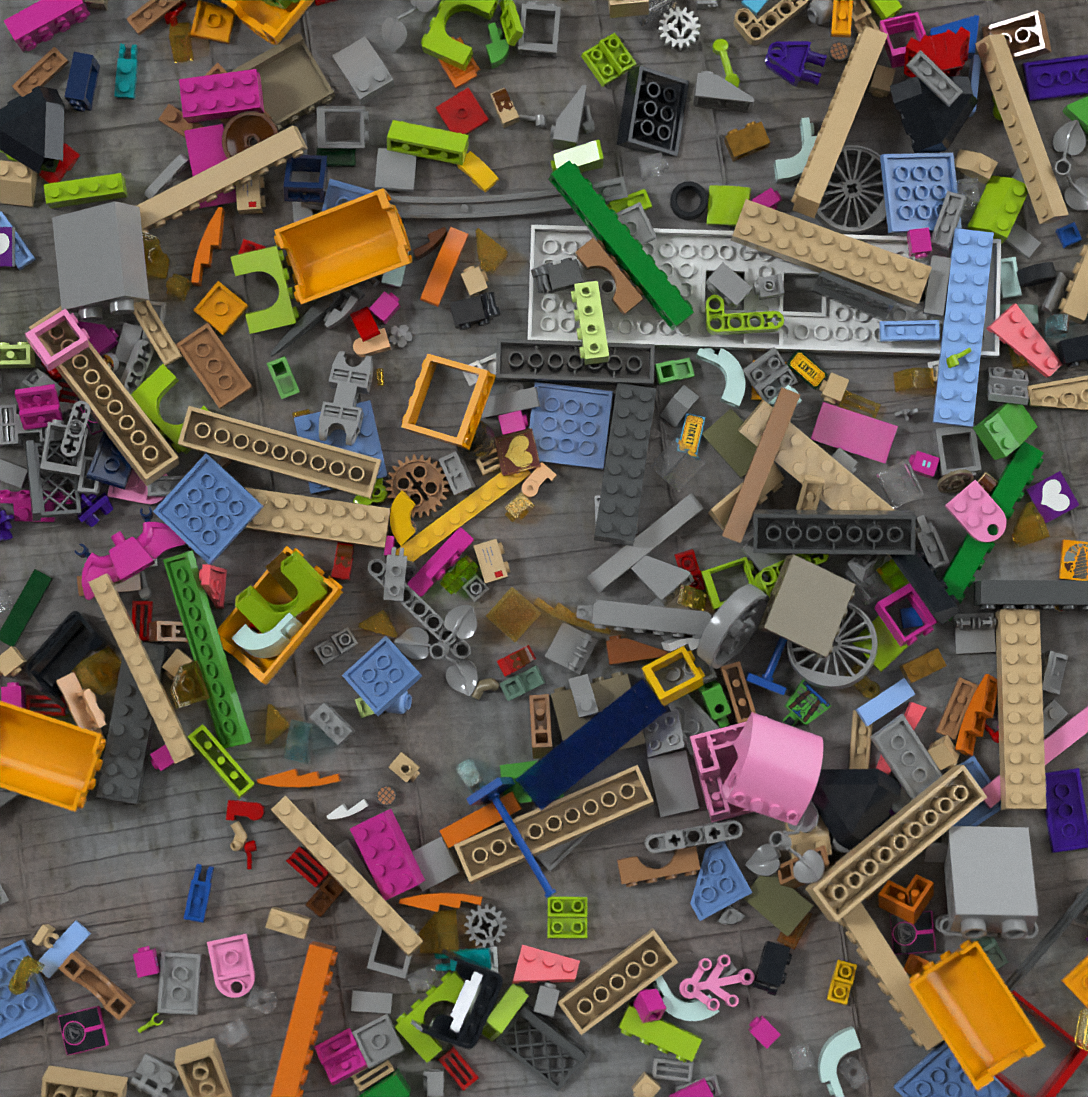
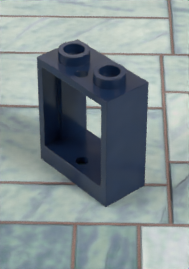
M80 52L73 53L64 97L74 110L85 112V110L91 111L100 65L93 55Z
M301 155L297 158L290 157L287 159L283 186L284 201L324 203L328 172L327 156ZM292 171L320 172L319 183L291 182Z

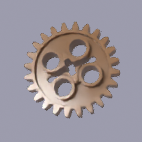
M413 454L412 460H409L406 456L405 463L398 460L400 466H392L395 472L388 473L392 480H386V483L391 485V487L386 488V491L392 492L388 499H395L400 491L403 490L410 499L414 495L421 497L420 503L415 505L412 510V518L415 517L416 513L422 518L424 512L429 517L431 509L437 513L436 506L443 507L440 501L447 500L443 493H449V490L444 488V486L449 485V482L443 480L446 478V475L441 474L443 471L442 467L437 469L438 461L432 464L431 457L425 461L423 455L417 460L415 454ZM418 468L425 470V475L421 478L414 475L415 470ZM407 472H410L418 484L422 483L421 488L429 498L428 501L423 498L417 489L413 490L415 486L407 476ZM403 479L409 481V486L406 489L399 488V482ZM429 484L437 486V490L432 494L426 492V487Z

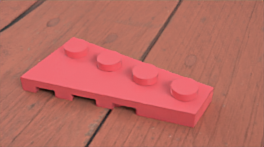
M1017 304L1011 305L986 328L989 332L996 334L1004 344L1007 343L1012 347L1016 354L1023 356L1027 363L1046 378L1050 377L1063 365Z

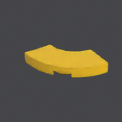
M403 490L394 499L390 510L391 530L400 546L416 533L411 523V513L416 504Z

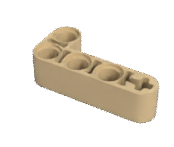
M781 0L758 20L750 10L742 8L736 12L734 26L750 45L757 46L805 9L809 0H799L797 2L796 0ZM788 8L790 13L784 14L780 9ZM746 17L748 22L741 23L738 18ZM771 19L775 22V25L769 26L765 21ZM756 31L760 34V37L754 38L750 33Z

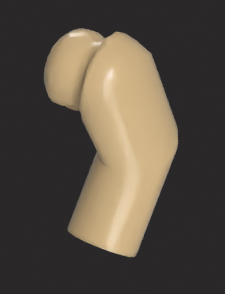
M237 821L230 825L235 833L233 842L230 844L233 851L242 850L247 840V833L240 821Z

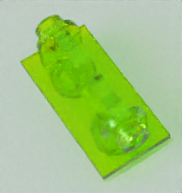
M466 555L456 563L455 568L451 572L443 576L440 584L451 595L454 592L457 593L465 584L461 578L464 576L469 580L477 572L476 569L479 566Z

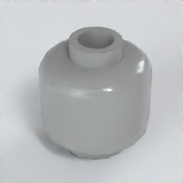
M814 0L810 2L807 9L809 20L817 25H822L832 20L833 0Z

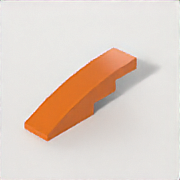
M218 207L201 239L191 283L194 286H202L203 268L212 267L213 249L221 250L225 217L223 207Z
M450 227L421 295V301L439 306L468 239V233Z
M989 674L984 675L977 687L959 730L955 750L966 756H973L976 737H983L986 718H993L998 693L997 679Z
M297 769L257 779L258 784L277 787H310L341 781L339 773L320 778L318 771L299 776Z
M513 791L500 798L509 815L522 809ZM493 802L441 829L440 833L448 848L501 821L502 817Z
M434 892L400 898L399 903L438 912L440 904L458 909L460 908L461 901L481 905L483 896L458 892Z

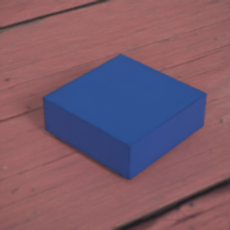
M1075 222L1056 230L1063 248L1082 240Z
M913 607L899 609L902 629L923 626L922 619Z

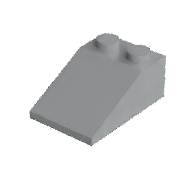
M366 36L332 55L361 105L395 86L393 78Z
M702 71L697 74L693 106L751 112L754 103L753 97L722 77L714 75L713 72Z
M582 85L557 118L556 125H552L550 142H553L554 149L567 150L577 147L586 98V85Z

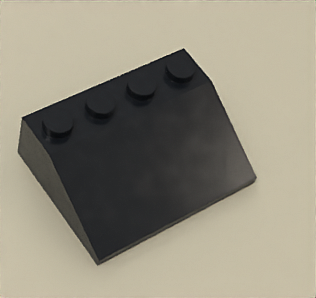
M644 66L628 69L616 145L632 150L677 157L689 81Z

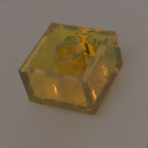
M511 587L490 610L486 618L516 643L542 613L516 589Z

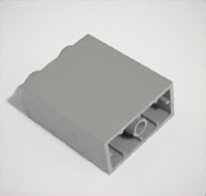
M114 201L52 217L62 310L66 309L68 312L78 313L79 321L94 322L103 319L102 311L110 309V313L114 315L129 314L134 312V303L149 300L139 207Z
M952 826L946 831L947 851L944 872L950 932H962V936L968 939L984 937L986 932L1002 933L1004 938L1010 940L1026 937L1027 933L1032 932L1038 917L1029 828Z

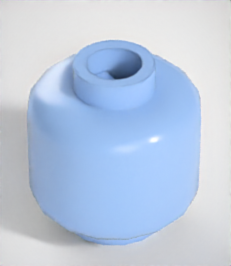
M406 691L385 711L394 714H404L411 707V695Z

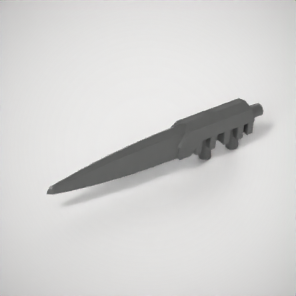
M373 277L319 298L284 335L272 350L270 356H275L322 321L329 311L332 312L334 308L336 309L342 305L344 297L349 299L354 293L361 300L365 294L360 290V287H365L367 281L374 287L380 281Z

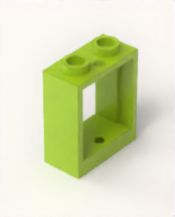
M747 557L701 572L713 610L720 608L725 601L720 602L711 574L742 564L748 584L756 586L752 574L754 566L751 560H747Z

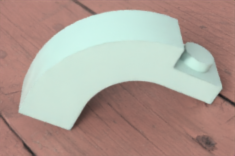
M809 117L802 118L800 121L801 151L792 158L775 160L774 172L776 183H785L801 177L817 136H812L814 135V124L810 123Z
M699 348L696 358L718 367L724 374L726 386L720 402L738 409L745 392V376L741 365L731 353L722 348L718 355L714 354L715 351L711 348Z
M288 613L267 633L257 634L248 625L244 624L232 639L252 656L270 658L282 653L291 642L290 639L299 631L303 624L291 613Z
M662 975L653 983L659 994L663 993L661 998L667 1008L665 1011L678 1019L700 1021L720 1012L718 1009L710 1011L698 999L685 1001L677 998L670 991ZM708 992L705 993V995H706L707 997H709L710 999H712L711 996H710V994H709ZM711 1001L710 1007L715 1008L714 1001Z
M852 1026L832 1035L824 1044L819 1055V1078L822 1083L829 1081L826 1085L830 1096L844 1097L836 1073L837 1064L843 1055L861 1048L855 1029Z

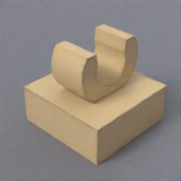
M43 924L32 942L37 946L53 948L54 946L49 943L50 937L59 939V935L53 933L54 927L49 924Z

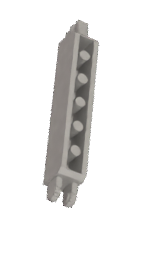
M597 599L591 605H578L576 608V618L590 621L589 623L594 624V628L606 629V625L614 626V630L626 631V627L634 628L633 632L645 633L647 629L653 630V634L665 635V632H673V636L676 637L692 634V638L701 639L704 630L712 619L710 613L706 611Z

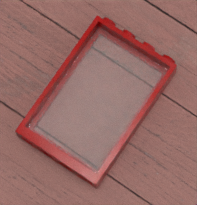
M1013 990L1011 994L1045 1047L1030 1057H1022L996 1074L995 1077L1018 1097H1056L1086 1058L1088 1049Z

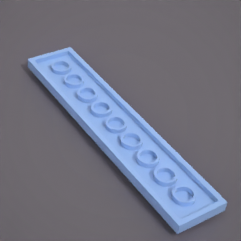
M957 228L954 231L932 423L973 427L994 235L991 232ZM971 348L972 352L958 359L960 365L948 368L946 362L948 357Z

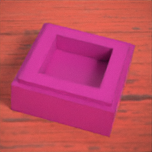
M387 535L384 550V556L386 557L387 554L391 555L392 547L395 546L394 536Z

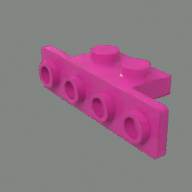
M0 490V503H13L15 521H33L29 490H21L19 492ZM43 490V491L46 492L48 495H50V494L52 493V492H50V491H48V490ZM59 491L52 498L61 503L66 496ZM69 499L65 504H73V501ZM51 501L44 505L45 512L55 510V506ZM56 517L41 518V521L33 522H54Z
M459 527L407 585L422 597L437 580L439 581L444 577L450 566L457 563L460 555L473 543L474 539L464 529Z

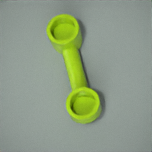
M717 39L713 43L712 50L716 55H720L726 74L725 80L738 88L740 83L739 77L733 73L727 54L728 42L725 39Z

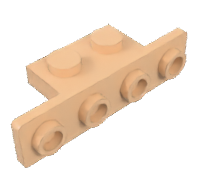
M74 672L56 680L76 725L103 735L100 727L106 725L105 715L96 703L97 698L90 688L82 690Z

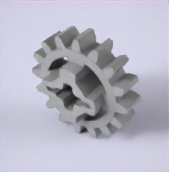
M486 903L485 908L477 905V911L474 909L470 910L473 914L472 916L466 915L469 922L464 923V926L469 927V929L465 931V934H471L469 941L475 939L476 946L481 942L483 943V948H486L487 943H490L493 947L494 941L496 940L500 943L499 936H505L506 934L502 931V929L507 928V925L503 924L506 917H500L502 910L496 912L495 905L491 909L488 903ZM485 912L493 914L496 918L491 919L487 917ZM478 915V924L472 926L474 918ZM483 918L486 920V923H491L488 932L485 928L480 927L483 924ZM499 925L497 934L493 936V928ZM480 932L484 934L486 939L478 937L475 933Z

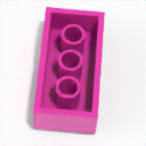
M40 0L5 19L4 23L15 42L24 52L33 50L42 41L51 40L58 32L69 30L71 25L85 21L88 18L87 16L91 14L83 0Z
M257 69L179 79L182 113L187 123L231 118L246 111L265 113L261 77Z
M392 809L350 828L385 901L426 881Z

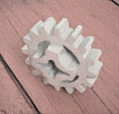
M677 7L675 12L670 8L669 15L663 14L664 20H659V25L662 27L658 28V32L662 33L660 40L666 39L665 46L670 43L672 44L671 49L678 46L679 50H682L683 45L687 49L689 48V42L695 44L696 39L694 37H699V32L696 30L700 29V25L696 24L698 17L693 18V11L688 14L686 7L683 11H680V8ZM675 18L672 23H668L671 19ZM678 22H679L680 28L682 29L680 35H679L678 28H676ZM686 34H690L689 37H687L686 39H684V36H685Z

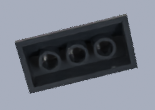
M920 548L918 550L915 549V555L889 554L941 625L960 612V609L957 607L960 604L954 594L949 596L946 592L948 586L943 579L938 580L935 574L938 572L931 563L929 565L925 563L924 559L927 557Z

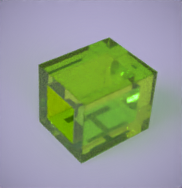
M890 559L876 569L892 593L909 583L893 559Z

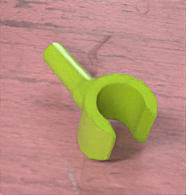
M971 348L946 359L948 368L960 365L958 359L972 352Z
M160 1013L154 1014L152 1020L137 1029L138 1032L141 1033L153 1025H161L164 1020L160 1023L154 1022V1017Z

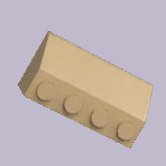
M0 160V204L33 207L38 173L20 162Z
M774 462L758 499V505H761L768 499L766 494L771 490L775 493L783 486L781 482L785 478ZM742 483L708 512L723 531Z
M48 1066L42 1079L41 1097H126L128 1077Z

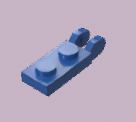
M197 864L194 877L191 880L184 919L204 923L214 867L209 866L206 873V881H200L202 865Z

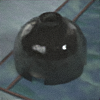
M480 420L470 450L456 446L457 450L461 455L474 460L485 458L495 446L496 438L494 431L487 423Z

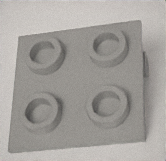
M993 613L956 614L954 616L956 654L996 652L994 631L996 618H994Z
M563 622L545 657L580 675L598 640Z
M679 710L642 720L648 758L685 748V745L688 744L687 737H683Z

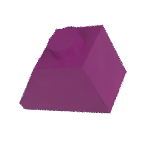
M78 321L77 325L80 329L84 328L90 337L88 339L100 356L118 345L116 338L119 336L112 327L109 329L104 324Z

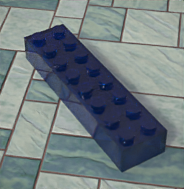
M641 679L516 777L515 780L538 810L542 811L667 710L643 679Z

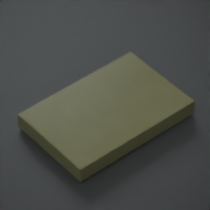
M730 409L702 433V436L732 470L742 478L748 471L757 446L738 431L744 422Z
M776 874L771 876L760 875L750 887L753 893L743 898L787 937L813 907L793 888L780 885L779 877Z

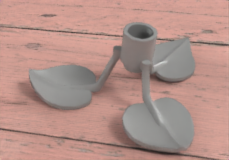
M410 0L414 8L397 16L396 19L387 17L382 25V37L388 49L396 53L406 41L407 30L405 25L399 22L401 18L415 11L429 12L440 0Z
M1073 120L1063 125L1053 137V148L1058 152H1063V157L1056 162L1053 172L1059 177L1066 176L1071 185L1064 194L1066 204L1075 210H1088V179L1080 177L1073 183L1069 174L1071 165L1066 160L1067 153L1071 156L1078 155L1086 145V137L1078 120ZM1018 167L1012 178L1025 183Z
M458 606L446 615L444 626L447 630L452 631V633L444 641H439L433 645L430 644L429 634L421 627L409 628L394 641L397 648L412 659L421 660L430 653L434 659L442 658L444 661L447 660L454 663L455 665L447 669V683L454 690L462 692L467 696L474 692L478 682V671L473 662L465 659L458 663L457 660L447 657L449 652L447 643L455 634L460 639H467L474 635L477 630V619L472 606Z
M811 800L797 826L788 823V827L794 831L773 832L769 838L770 844H763L754 852L753 856L745 863L747 868L761 876L774 875L780 868L778 858L781 857V853L779 850H788L800 859L793 867L794 877L799 882L805 884L815 883L822 878L824 861L821 855L814 850H808L802 857L791 848V838L788 836L799 834L800 831L808 833L816 827L819 815Z

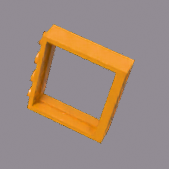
M427 353L426 359L422 362L421 373L416 379L413 395L409 399L407 412L402 418L401 427L408 432L470 450L496 376L488 370ZM437 364L479 376L457 438L416 426Z

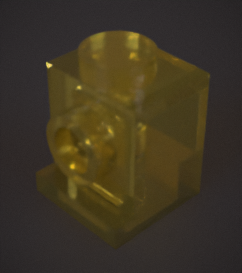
M174 273L167 280L166 294L185 301L192 283L188 278Z
M520 492L504 508L506 511L504 515L513 523L518 518L522 520L529 513L527 509L530 507L533 510L535 505Z

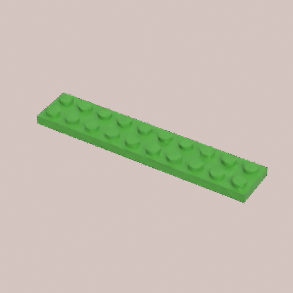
M193 550L163 559L219 742L223 748L252 742L208 597L199 580V570Z

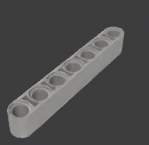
M692 493L639 534L634 539L633 546L626 545L592 572L587 577V580L600 593L628 571L636 562L649 554L701 512L704 507Z
M373 559L368 564V571L384 587L386 564L380 559ZM375 563L382 564L383 568L380 573H373L372 566ZM405 583V590L410 591L411 597L408 601L399 602L439 641H444L443 634L449 631L444 626V620ZM417 604L425 606V612L421 615L416 614L414 611ZM435 617L439 620V626L433 629L429 627L428 623L431 618ZM456 634L453 640L447 643L449 651L457 658L463 660L471 655L470 645L464 639L457 637ZM460 645H465L468 648V652L464 656L457 654V648Z

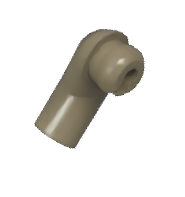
M494 678L480 680L471 696L479 700L484 691H496L499 688V683Z

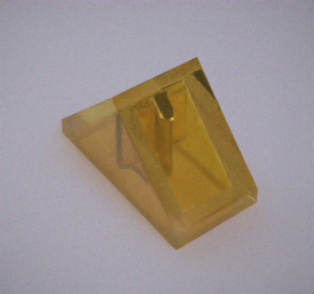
M189 22L178 23L176 26H171L170 24L169 40L175 63L194 61Z
M909 368L893 373L895 392L935 388L933 368Z
M385 610L378 612L358 625L361 629L398 638V633Z
M268 704L265 744H272L292 725L275 705Z

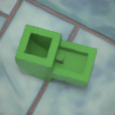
M495 22L488 24V32L492 43L486 45L492 69L502 65L509 55V44L506 39L501 40L503 39L501 28L496 27Z
M286 356L267 363L281 399L300 392Z
M690 357L654 365L659 385H668L695 376Z

